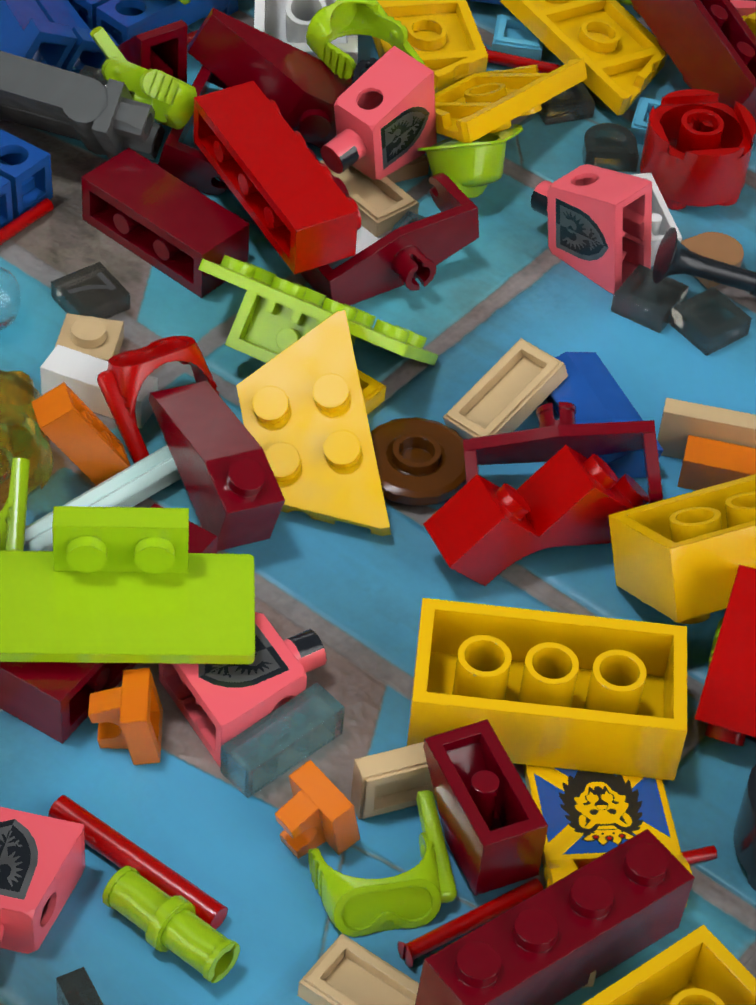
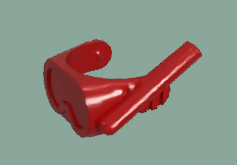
M166 337L151 342L148 346L119 353L108 360V369L98 374L97 383L134 464L149 455L137 426L135 405L143 382L155 369L172 361H179L183 365L189 364L191 365L195 382L208 381L219 395V391L216 390L218 386L213 380V376L196 341L192 337Z

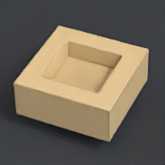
M67 313L55 347L58 344L108 361L112 356L120 352L124 340V321Z

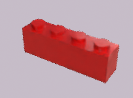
M254 80L194 97L195 144L294 275L355 256L357 230L361 228V214L355 200L351 197H346L334 182L329 168L324 163L320 164L307 148L302 134L290 127L282 117L277 103L273 99H268Z

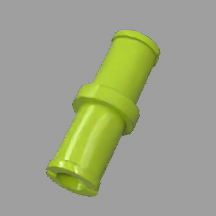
M131 866L119 869L108 881L102 896L103 903L109 908L111 907L146 932V942L159 952L170 950L203 974V977L212 983L222 980L233 968L240 953V945L234 940L226 938L195 915V906L182 895L169 896L141 876L139 871Z

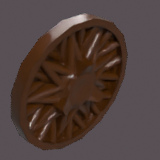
M414 417L394 419L377 426L371 431L385 498L393 502L412 506L433 505L450 499L467 484L463 439L455 430L437 421Z

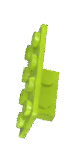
M224 255L221 264L202 259L198 268L200 271L247 290L225 345L265 363L269 362L331 315L343 310L346 312L352 345H354L358 337L403 357L435 366L438 359V354L423 348L427 340L426 337L377 319L375 326L372 327L376 316L348 304H342L327 298L326 295L298 283H292L277 277V274L248 262Z
M54 506L52 522L53 551H0V662L252 664L255 661L254 557L251 554L188 553L189 508Z

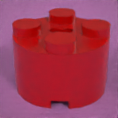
M685 89L662 97L660 106L654 109V106L652 107L648 118L640 172L641 174L652 173L668 209L680 210L686 206H730L738 201L740 192L744 187L756 135L755 119L745 106L735 101L734 108L718 102L720 94L713 91Z

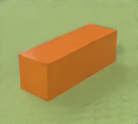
M65 382L31 402L40 429L96 486L131 466L123 443Z
M688 435L677 487L700 490L756 474V448Z

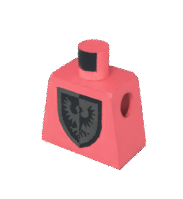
M396 46L389 49L337 98L334 104L337 136L322 146L320 150L321 157L328 168L337 174H341L352 165L372 180H381L426 153L425 151H417V148H425L437 144L434 71Z
M586 164L580 165L553 183L545 180L537 185L531 196V207L534 211L548 217V247L553 255L614 295L651 271V181Z
M255 612V661L252 664L159 663V681L219 767H223L300 718L305 711L306 673L326 664V652L322 641L313 630L309 629L283 640L265 615Z
M0 807V948L26 954L35 952L40 948L84 872L86 866L84 824Z

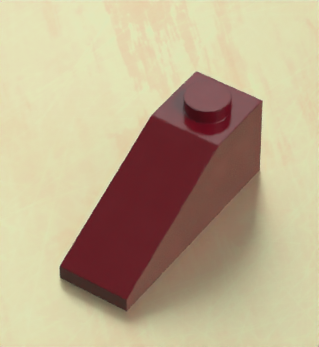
M212 8L188 45V53L229 87L254 80L266 97L273 99L277 103L282 117L294 131H299L306 142L321 148L336 136L334 104L337 98L352 85V77L347 80L341 79L322 60Z
M208 381L150 392L149 402L203 529L218 536L217 551L270 539L285 499L260 444Z

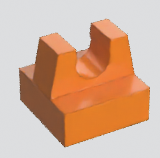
M150 667L123 670L122 686L90 693L88 716L91 724L98 723L97 741L99 747L128 749L133 765L160 763L163 707Z
M311 760L288 776L293 797L275 813V818L284 829L280 833L281 841L298 859L306 855L309 849L317 848L325 842L340 855L360 840L354 805Z

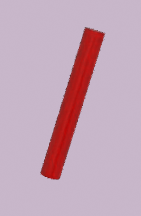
M66 795L60 796L52 804L48 817L84 824L85 844L119 868L131 866L138 870L141 876L169 896L182 895L195 906V915L214 929H217L223 923L228 913V908Z

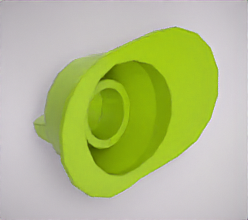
M512 124L507 130L488 133L472 143H463L448 137L430 147L417 148V151L426 152L433 176L438 173H444L468 198H475L483 194L488 184L501 179L506 142L523 131L522 125Z

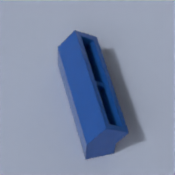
M565 352L555 357L565 363L568 377L546 398L548 403L553 404V410L558 418H560L558 402H569L576 406V424L643 421L596 352ZM657 441L658 458H660L664 449ZM643 449L598 455L609 465L619 479L624 474L632 478H646Z

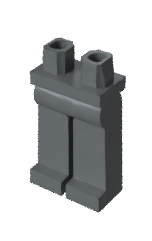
M0 51V122L3 119L80 140L89 151L99 155H107L108 159H111L127 148L133 149L147 159H156L165 130L162 124L154 122L155 111L152 105L133 100L124 82L109 78L105 88L100 81L92 77Z

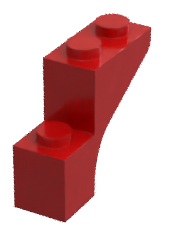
M564 445L517 490L507 483L499 487L476 474L423 525L449 568L486 586L506 568L534 552L551 547L611 543L608 515L646 505L649 503V498L643 488L632 477L624 474L619 479L609 465L598 455L592 454L589 458H586L569 446Z

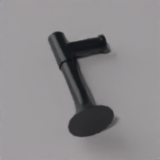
M671 227L662 238L653 266V281L655 284H660L665 277L670 275L686 274L747 291L750 295L756 296V272L707 258L690 251L678 240L676 228Z

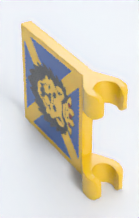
M523 764L527 789L548 824L542 855L545 888L646 829L692 874L689 863L681 853L662 779Z

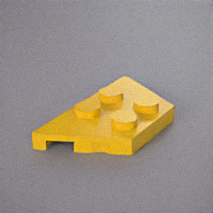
M377 0L388 16L393 17L394 20H399L403 26L405 25L408 31L407 41L423 60L424 65L434 71L435 93L473 73L486 72L488 54L467 0ZM372 37L379 58H381L392 46L382 39Z
M500 0L564 64L571 59L584 58L587 79L582 82L617 116L623 115L664 67L668 56L667 52L659 46L657 38L617 0Z
M584 58L568 60L566 64L550 73H539L536 64L469 75L435 93L436 133L463 143H472L488 133L509 129L512 126L511 120L519 116H527L541 111L542 103L586 80L587 73Z
M345 310L338 311L236 385L243 424L263 448L285 499L282 512L300 511L306 513L314 520L335 524L337 520L369 528L371 534L379 536L391 535Z

